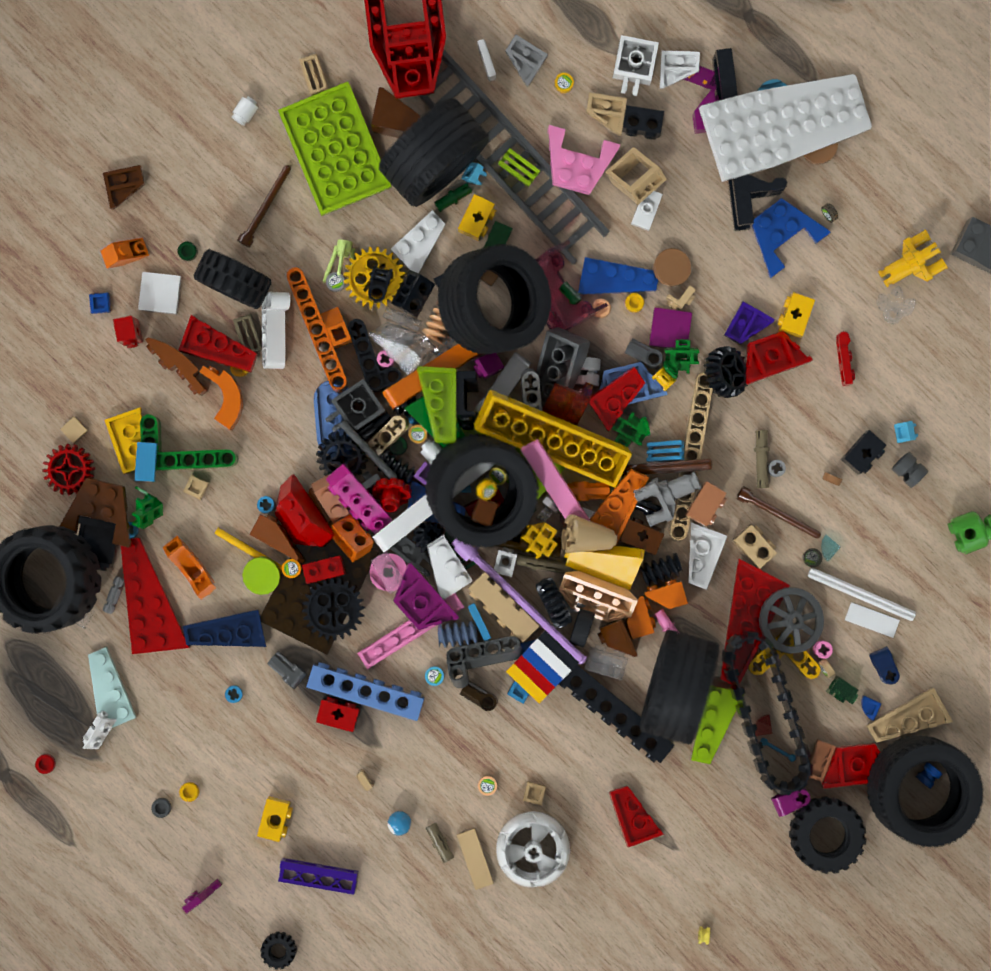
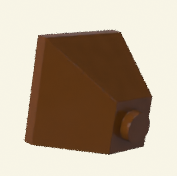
M621 619L599 628L600 632L597 635L602 644L605 643L606 646L630 656H638Z

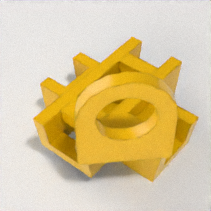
M545 522L527 525L524 528L528 529L527 532L521 536L523 540L530 544L526 551H532L536 554L535 558L537 559L542 554L549 557L557 545L552 540L557 530Z

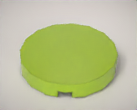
M265 556L250 560L244 567L242 574L243 582L247 589L259 595L269 594L274 591L281 579L279 566L274 560Z

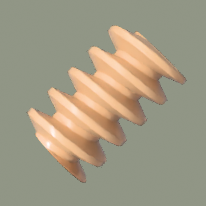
M433 308V312L436 315L429 316L433 322L427 321L426 325L429 329L423 328L422 331L428 338L443 344L439 338H446L443 330H447L441 320L439 308Z

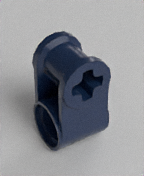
M886 646L870 653V660L881 681L890 685L897 683L900 675L889 648ZM887 671L894 674L891 676L892 680L885 678L888 675Z

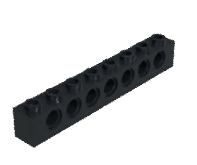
M576 665L559 683L563 689L566 687L573 691L571 695L579 702L583 699L588 703L586 707L594 714L596 711L602 715L601 720L608 726L613 724L617 727L616 732L623 738L628 736L632 740L630 744L636 749L640 750L642 748L647 752L645 756L653 763L656 760L661 763L675 746L670 740L652 735L651 733L641 731L638 735H632L631 728L635 725L640 726L641 717L580 666ZM574 676H579L582 680L581 684L577 687L571 685V679ZM590 688L596 690V696L593 699L586 697V691ZM603 701L611 702V708L608 711L601 709ZM624 713L626 715L625 722H616L617 714ZM648 738L656 740L654 747L649 748L646 746Z

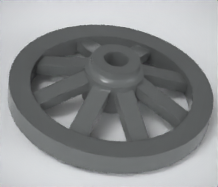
M783 588L772 593L763 603L759 615V626L762 635L772 642L774 649L784 653H800L811 648L820 638L824 626V615L819 602L809 592L799 588ZM789 595L801 597L796 611ZM783 597L788 612L777 608L773 604ZM807 601L814 612L802 615ZM769 611L783 617L782 621L768 623ZM794 617L796 618V623H795V624L793 623V618H794ZM815 618L814 630L804 624V621ZM784 626V631L776 640L770 633V629ZM799 629L810 635L802 644ZM793 630L794 646L783 645V642Z

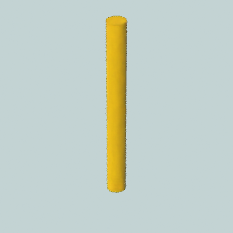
M219 527L214 533L254 558L260 556L267 557ZM277 563V565L279 566L278 568H279V570H280V572H281V571H282V565L279 564V563Z

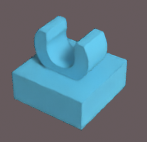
M472 162L466 168L461 179L467 183L482 185L478 178L480 175L486 177L487 173L482 171L484 169L482 165Z
M913 421L894 424L897 443L916 440L918 434L914 432L916 424Z

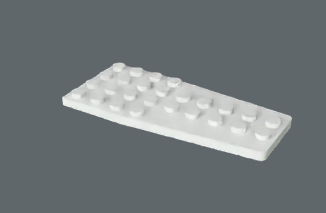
M854 74L754 91L699 107L722 182L773 168L866 132L872 127L857 77Z

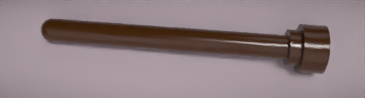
M289 165L283 167L247 231L239 235L237 241L244 246L250 248L253 244V234L291 171Z
M745 486L741 488L736 498L740 502H750L816 539L821 537L819 531L753 496L749 488Z

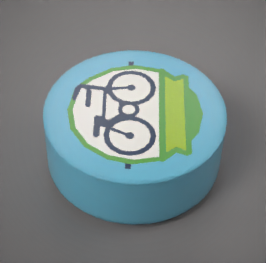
M437 666L430 667L425 673V680L429 685L437 686L443 682L444 672Z

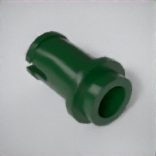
M568 281L564 282L558 289L569 300L570 305L573 304L575 306L582 300L581 293H577Z

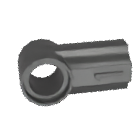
M632 338L625 351V354L646 364L651 369L658 368L662 363L663 357L660 351L652 349ZM657 355L659 357L658 363H650L648 360L649 356Z
M279 651L267 663L293 689L307 675L301 667L295 663L293 664Z

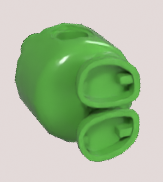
M971 511L952 518L951 523L947 524L950 533L954 534L957 538V541H954L957 551L965 555L988 546L989 540H991L990 514L984 518L983 522L976 512ZM967 529L970 530V536L968 538L965 537V531Z

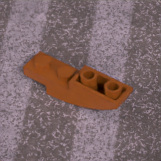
M149 337L145 339L148 343L147 349L153 355L156 353L160 358L158 360L159 364L165 370L168 368L170 371L178 368L176 370L177 374L182 380L187 379L190 383L188 387L194 395L198 393L200 396H203L208 392L196 378L200 374V369L189 358L166 343Z

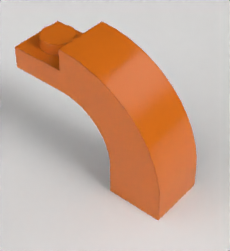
M203 366L199 372L214 381L223 392V404L214 419L228 429L233 430L241 417L243 409L241 389L236 380L225 370L218 376V370L212 366H209V368Z
M178 535L162 547L167 557L184 574L201 600L216 589L215 581L207 569Z

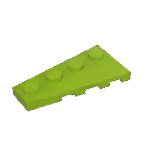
M417 366L435 443H455L456 368Z
M716 686L711 687L704 715L695 737L691 755L692 761L711 764L736 712L735 705L738 704V701L732 698L730 689Z

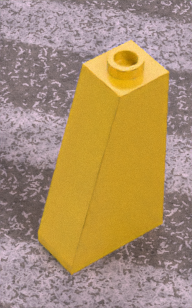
M613 546L612 549L565 553L564 558H567L565 566L630 590L643 561L645 550Z

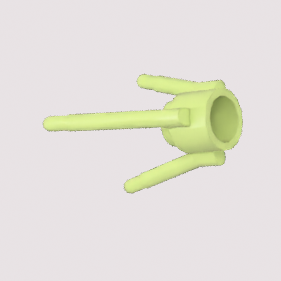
M338 240L322 280L323 283H326L336 255L340 257L337 270L338 276L341 275L344 258H348L350 255V258L354 259L355 248H352L353 242Z

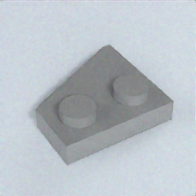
M518 35L514 36L506 49V54L525 85L529 87L548 54Z

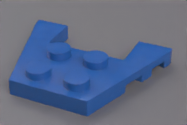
M782 198L754 219V224L751 225L770 278L785 268L784 264L774 253V250L799 231L805 229L816 244L831 233L827 228Z

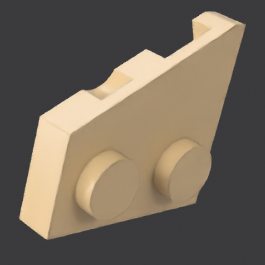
M589 93L586 113L618 136H621L627 98Z

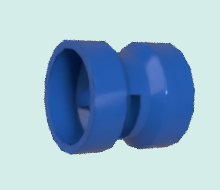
M927 762L924 765V770L915 777L931 789L934 786L935 779H939L943 774Z

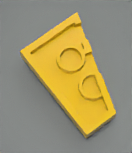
M141 407L104 420L123 474L135 471L137 442H141Z

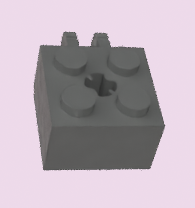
M362 379L331 400L337 411L329 415L325 420L331 422L335 417L341 415L343 420L355 431H358L383 414L385 410L365 380ZM355 402L358 404L363 403L364 406H362L361 411L353 409ZM340 423L333 426V432H336L339 429H341V427L339 426Z

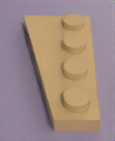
M931 688L870 722L866 727L874 741L878 743L953 721L934 688Z

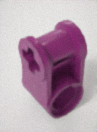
M805 788L800 792L798 790L794 791L791 795L777 794L771 798L779 817L788 815L810 802V794ZM800 792L803 795V800L801 801L798 798V793Z

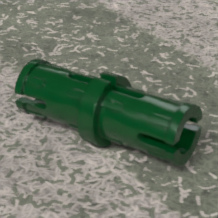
M466 182L457 189L448 191L447 195L434 201V204L439 212H442L452 204H458L459 200L473 192Z

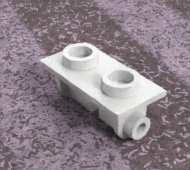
M105 711L98 713L93 721L94 726H90L87 733L83 736V743L85 744L83 749H99L115 724L116 719H109L107 717L108 713Z

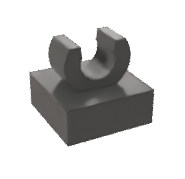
M367 471L362 474L366 480L362 485L372 495L373 486L381 478L378 474L372 476Z

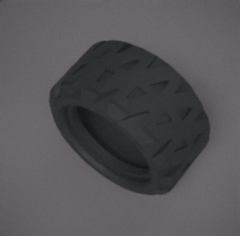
M55 525L39 526L14 532L0 543V613H3V620L13 628L20 627L21 631L32 634L48 633L74 625L82 620L86 613L92 610L97 602L96 593H99L102 579L97 572L101 568L96 554L89 550L92 548L82 536L76 535L75 531ZM37 548L44 549L53 554L60 561L66 575L64 596L54 609H47L36 604L27 594L23 584L24 564L29 555Z

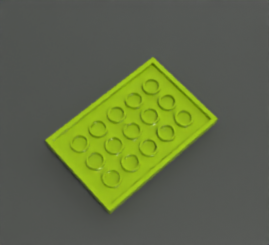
M349 82L278 110L321 216L392 188L390 182L379 171L381 159Z

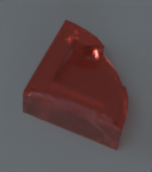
M770 714L760 717L755 723L757 726L756 736L772 734Z

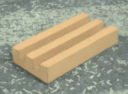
M314 54L299 59L310 95L313 96L328 90L329 88L318 55ZM313 59L316 61L324 87L320 88L311 61ZM308 61L317 88L315 90L312 88L304 62Z

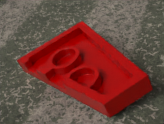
M632 367L586 399L608 432L613 427L612 425L617 418L622 415L627 405L632 402L644 386L645 382L636 368Z
M627 785L609 791L628 848L664 835Z

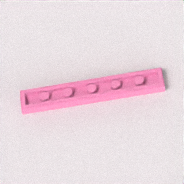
M537 439L522 447L523 455L564 518L566 519L568 515L573 514L590 521L540 441Z
M456 593L444 599L455 613L464 608ZM408 620L357 654L366 668L369 669L432 629L435 625L418 630Z

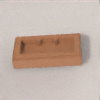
M818 739L816 740L809 762L813 764L812 776L809 778L823 783L836 746Z

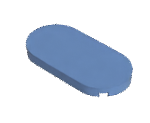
M328 381L323 382L314 393L318 445L323 444L321 441L323 438L329 440L328 435L330 433L336 437V432H333L332 428L343 421L341 415L335 417L331 422L325 420V418L337 411L331 400L341 394L335 392ZM334 381V386L336 387L343 385L340 381ZM341 428L338 430L340 432V436H342L344 430ZM337 444L332 446L327 454L331 455V453L336 452ZM344 444V447H345L346 449H352V448H353L352 446H350V445H348V444Z

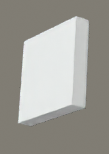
M142 272L138 310L177 314L181 276Z

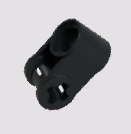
M377 265L373 266L368 291V298L371 302L380 303L384 300L393 269L386 270L378 268ZM374 289H379L382 292L380 299L372 297L371 292Z

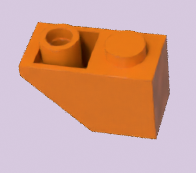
M143 238L113 242L101 250L107 269L123 266L149 256Z
M338 307L321 313L334 349L352 343Z
M676 579L666 581L665 586L659 588L657 584L647 587V591L643 592L645 597L668 609L688 604L682 582H677Z
M642 595L637 597L638 602L632 616L625 620L631 639L654 633L653 628H656L654 618L650 617L648 610L651 609L648 598L644 599Z

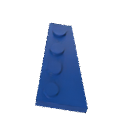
M585 257L578 293L580 292L581 295L653 292L657 289L658 279L654 274V270Z

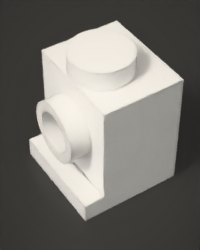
M503 547L502 551L498 550L494 570L498 574L512 577L517 554H514L513 549ZM503 558L509 559L508 565L502 564Z

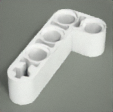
M268 292L262 303V365L264 369H284L285 311L290 307L289 292Z

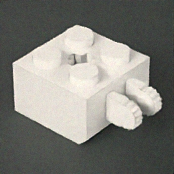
M621 35L613 73L614 79L623 80L621 93L625 94L627 91L628 81L635 82L632 91L634 96H637L639 83L650 85L659 42ZM634 58L638 59V63L633 62Z

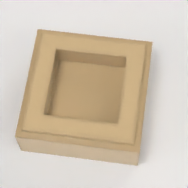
M75 416L60 429L74 444L88 431Z
M191 474L183 492L202 500L209 482Z
M364 770L357 773L356 777L365 791L373 788L374 785Z
M527 781L523 801L542 806L546 786Z

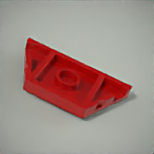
M784 331L747 344L746 385L810 363L813 359L811 356L807 357L800 350V346L791 341Z
M868 743L836 747L822 783V788L867 784L871 766L880 753L876 744Z

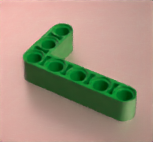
M149 414L143 416L140 420L141 442L147 443L149 438H154L155 443L158 444L156 471L234 467L238 462V455L234 451L227 449L162 452L160 420ZM152 418L155 422L154 427L148 429L146 422ZM228 453H231L233 456V461L229 464H226L224 462V456ZM208 454H212L214 461L207 465L205 457ZM189 455H193L195 459L192 465L186 464V458ZM169 456H174L175 458L173 466L167 465V458Z

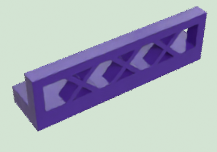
M282 858L278 882L354 895L358 871ZM285 869L295 871L297 874L292 879L283 877ZM302 874H314L316 878L311 882H307L302 877ZM323 876L332 877L335 882L330 885H324L320 878ZM342 879L353 881L351 889L343 888L339 881Z

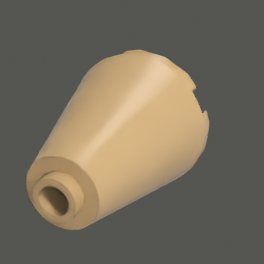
M573 514L568 515L564 523L567 524V527L562 529L561 536L562 549L565 550V553L612 549L617 543V535L614 530Z

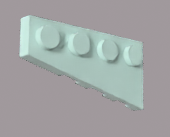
M105 647L88 654L97 714L105 711L108 713L107 717L109 719H116L113 727L137 718L108 648Z

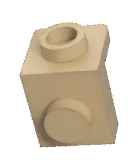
M689 286L679 300L668 294L666 297L667 305L674 310L677 308L681 310L685 304L690 305L696 297L693 295L696 289Z

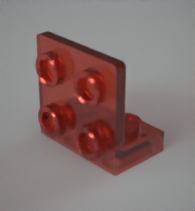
M585 382L583 388H579L578 391L555 384L542 411L577 426L591 400L593 384Z

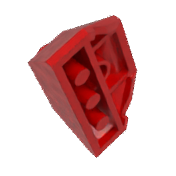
M292 474L280 486L274 514L294 544L324 547L335 534L295 474Z

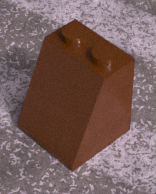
M379 87L371 122L373 133L399 138L421 116L402 101L396 99L387 90Z

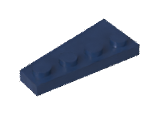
M259 609L182 626L186 645L267 647Z

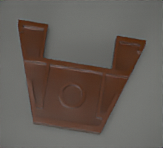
M86 478L59 526L73 530L77 534L80 515L115 523L112 544L131 547L125 486Z

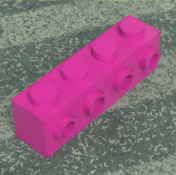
M344 464L326 478L329 483L327 488L334 496L337 494L340 496L338 500L345 508L348 506L351 508L349 512L356 520L358 518L362 520L360 524L367 532L371 530L376 535L393 521L387 511L382 509L380 503Z

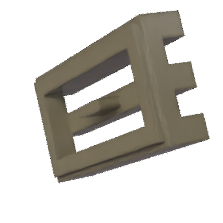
M252 314L233 319L240 344L246 347L238 323L242 321L250 349L255 353L262 351V344ZM247 319H249L257 343V348H254L252 338L246 323Z

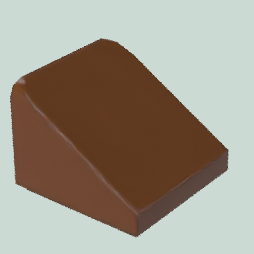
M479 497L472 511V519L490 526L498 503L491 500H483Z

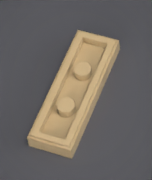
M475 828L457 834L475 890L494 884Z

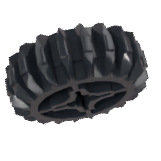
M730 346L716 348L705 358L707 362L703 365L706 368L704 374H706L707 379L705 381L709 382L708 388H713V393H716L718 397H736L744 392L745 387L748 386L746 385L745 357L741 356L740 351H736L735 348Z
M336 431V437L330 433L328 435L329 440L323 438V444L318 445L320 451H317L316 456L319 457L317 463L321 464L319 469L325 470V476L332 474L337 469L331 464H338L339 466L344 464L347 467V463L357 457V462L348 469L355 477L356 474H362L361 469H366L365 462H368V457L365 456L367 454L350 436H347L345 431L342 436H340L339 431ZM337 444V451L326 456L328 450ZM344 444L352 446L356 451H353V449H346L344 447ZM340 449H341V452H342L343 456L345 457L344 463H343V459L341 458V456H339V454H340Z
M549 577L537 583L536 589L554 627L559 629L571 623L572 617L555 581Z

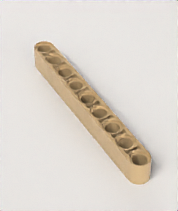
M704 372L696 377L684 441V460H688L686 455L689 451H693L696 454V459H701L713 388L700 384V377L706 376ZM698 395H703L706 398L704 405L697 403L696 398ZM694 414L702 416L703 421L701 424L694 422ZM692 432L699 435L700 439L697 443L690 440ZM679 472L678 478L683 476L684 472ZM695 492L691 493L686 500L682 498L676 499L674 519L670 521L669 535L673 540H683L688 534L690 518L687 516L679 518L677 510L684 508L687 512L694 500ZM677 526L683 529L681 537H676L673 533L674 528Z

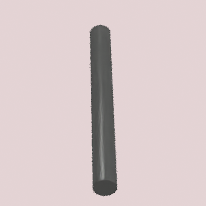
M345 420L339 424L389 479L397 477L391 468Z

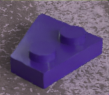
M742 302L724 336L738 344H742L772 324L775 319Z

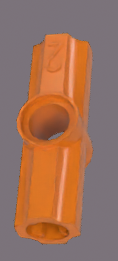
M567 483L578 501L606 499L610 494V486L604 483Z

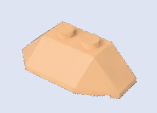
M580 571L565 572L559 587L560 593H562L571 609L578 612L580 609L595 613L594 618L605 622L631 617L638 602V599L629 590ZM577 603L583 604L585 607H577Z

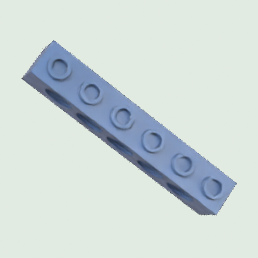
M319 662L318 665H313L307 688L418 721L424 702V697H421L422 693L413 690L408 693L403 691V687L393 684L392 687L384 685V681L374 679L372 682L366 680L367 676L355 673V676L347 674L348 671L342 668H337V670L329 669L330 665ZM327 674L334 676L335 681L332 685L327 684L324 680ZM344 680H350L353 683L351 690L344 689ZM362 686H369L372 690L371 695H363L361 692ZM387 691L390 694V699L382 701L379 697L380 692ZM400 697L408 699L409 703L406 707L399 706L398 699Z

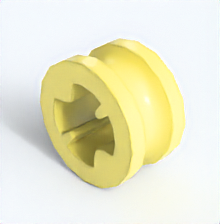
M700 926L698 944L705 942L708 945L710 927L704 929Z

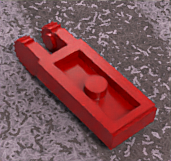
M843 331L836 337L841 382L844 387L853 384L855 372L854 369H851L850 362H852V352L848 350V344L851 340L848 332Z

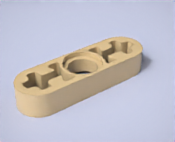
M404 415L392 417L367 443L371 448L379 444L382 445L376 449V454L379 457L409 428L408 418ZM402 420V427H398L395 430L391 429L395 428L398 425L397 421ZM384 432H389L391 435V440L388 443L383 440Z

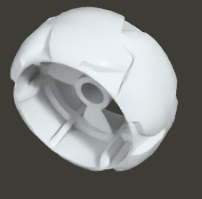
M531 811L514 816L503 826L497 839L496 855L500 868L513 882L525 887L545 886L555 881L564 872L570 857V844L565 829L555 818L542 812ZM532 826V841L527 842L525 847L511 844L514 835L518 831ZM548 832L556 843L554 860L542 854V847L540 845V842L547 836ZM532 848H536L538 853L531 855L529 849L532 851ZM525 856L528 861L536 862L539 870L536 873L526 872L518 868L515 862Z

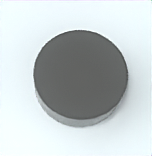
M166 798L156 799L151 806L152 813L158 818L166 817L172 809L170 801Z

